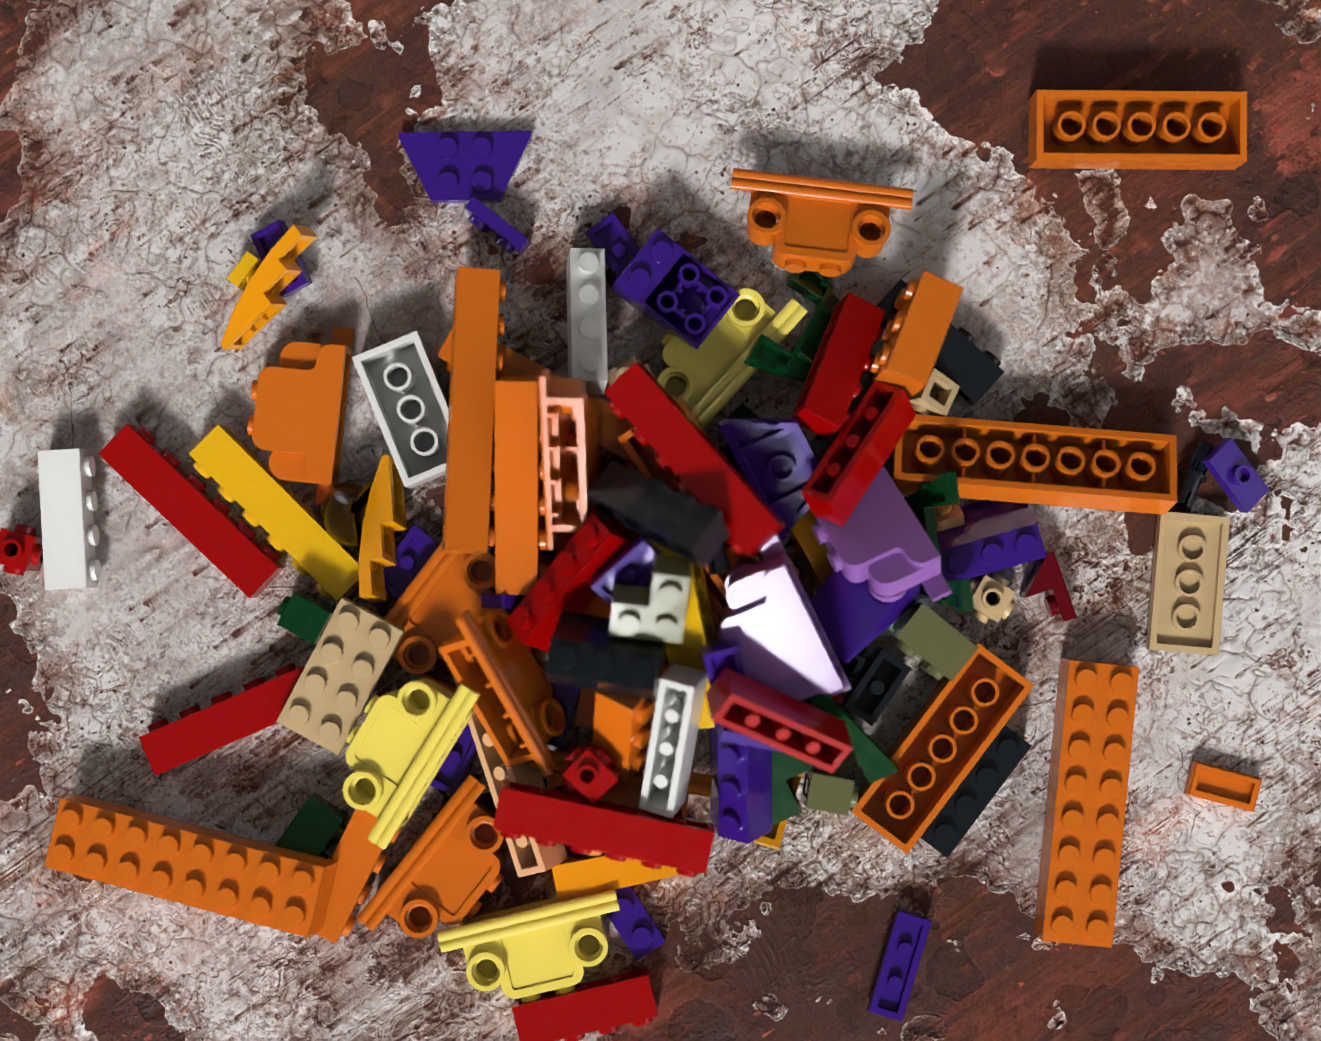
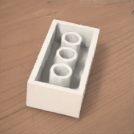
M415 331L352 357L404 487L411 489L445 475L449 400L422 335Z

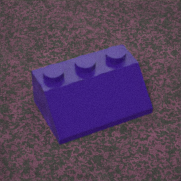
M985 500L960 507L964 514L965 525L937 532L944 579L974 578L1047 557L1038 524L1028 504Z
M709 728L710 775H713L710 794V818L718 836L749 844L772 831L771 750L720 741L716 728Z

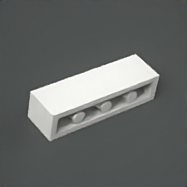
M570 248L566 263L568 378H584L587 395H603L608 382L605 249Z
M80 448L37 451L45 590L97 587V580L101 578V564L96 559L95 546L99 544V529L97 525H94L93 511L97 510L98 505L97 494L92 490V477L96 472L94 457L90 456V450Z
M674 663L660 678L639 809L673 818L686 801L708 677L707 672Z

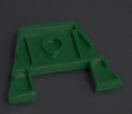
M812 271L793 273L787 283L788 287L816 305L792 351L789 352L761 333L744 360V364L801 382L806 381L834 307L839 302V299L832 293V285L826 279L821 280Z
M956 471L941 473L931 483H925L917 488L916 492L904 497L939 554L938 525L935 519L934 506L960 503ZM941 557V574L943 575V573H942V557ZM970 578L945 579L952 593L935 602L941 605L949 604L954 606V610L958 612L974 610ZM921 584L920 594L929 596Z
M819 693L801 700L810 706L845 721L853 745L851 752H854L869 784L898 772L897 763L879 748L878 743L854 722V719L830 694ZM771 750L772 824L775 825L802 813V806L788 779L816 766L787 753Z

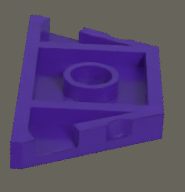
M531 131L398 132V138L432 203H468L473 196L481 203H493L502 201L508 189V184L520 164L519 161L527 145L532 140Z
M722 419L718 421V427L750 486L786 525L777 534L780 541L786 539L791 528L810 509L800 491L820 463L798 419Z

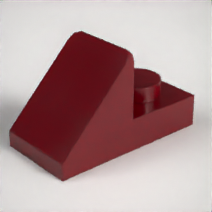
M1046 551L1047 557L1036 561L1019 597L1027 598L1046 591L1048 596L1044 597V603L1050 617L1055 616L1056 621L1062 622L1074 619L1077 616L1054 551Z

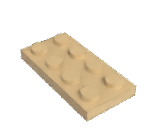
M1167 512L1165 515L1157 514L1146 649L1219 656L1230 517Z
M342 597L276 722L339 755L344 749L349 734L356 726L406 630L350 599Z

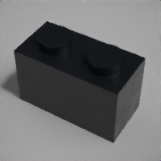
M877 647L861 670L860 675L852 683V689L846 692L842 706L870 726H873L912 668L883 648Z

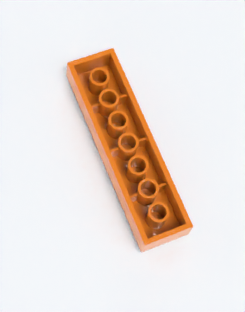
M916 414L889 456V475L902 494H913L917 491V488L925 483H931L941 473L956 471L959 498L1165 515L1177 502V435Z
M1060 658L1034 921V933L1042 941L1112 948L1139 667Z
M76 794L60 798L44 867L309 938L322 931L338 862L90 796Z

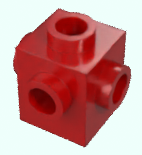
M15 523L14 529L1 528L0 564L4 565L2 571L24 576L25 571H40L43 564L42 536L35 534L36 528Z
M589 742L583 749L578 745L563 760L567 764L562 773L565 777L563 780L565 785L575 795L579 796L582 794L592 805L619 779L620 771L612 764L614 761L613 757L600 745L596 748ZM585 769H590L593 772H587Z

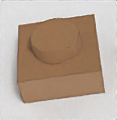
M959 504L934 506L935 519L938 525L937 532L965 525L964 514Z

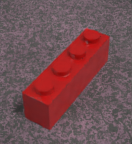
M851 292L835 305L790 419H798L802 427L825 439H828L837 431L841 432L851 417V413L848 411L850 403L856 400L862 389V383L859 382L862 373L867 371L873 360L874 355L870 353L872 346L879 341L883 334L884 326L881 325L886 311Z
M878 381L873 382L800 491L814 516L844 526L916 416L904 389Z
M592 512L507 618L506 623L523 644L549 652L551 637L562 610L583 613L597 595L590 588V581L634 541L618 523Z
M724 668L706 692L711 721L832 774L853 749L845 721L729 668Z
M649 967L576 984L573 991L563 994H555V990L541 993V998L530 1002H521V998L514 999L512 1005L519 1041H557L561 1039L565 1041H579L585 1038L586 1033L598 1031L599 1034H609L617 1031L619 1025L632 1023L633 1026H642L651 1023L653 1017L658 1016V1005Z

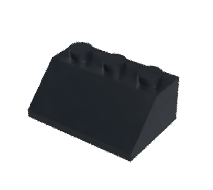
M562 610L551 637L544 671L549 682L657 700L667 642L609 636L610 618Z

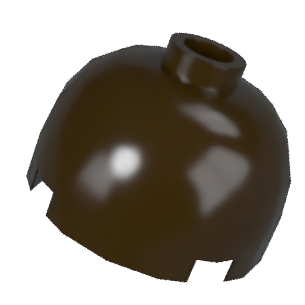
M344 481L336 485L322 502L320 516L323 519L328 535L338 544L360 549L362 524L373 481Z

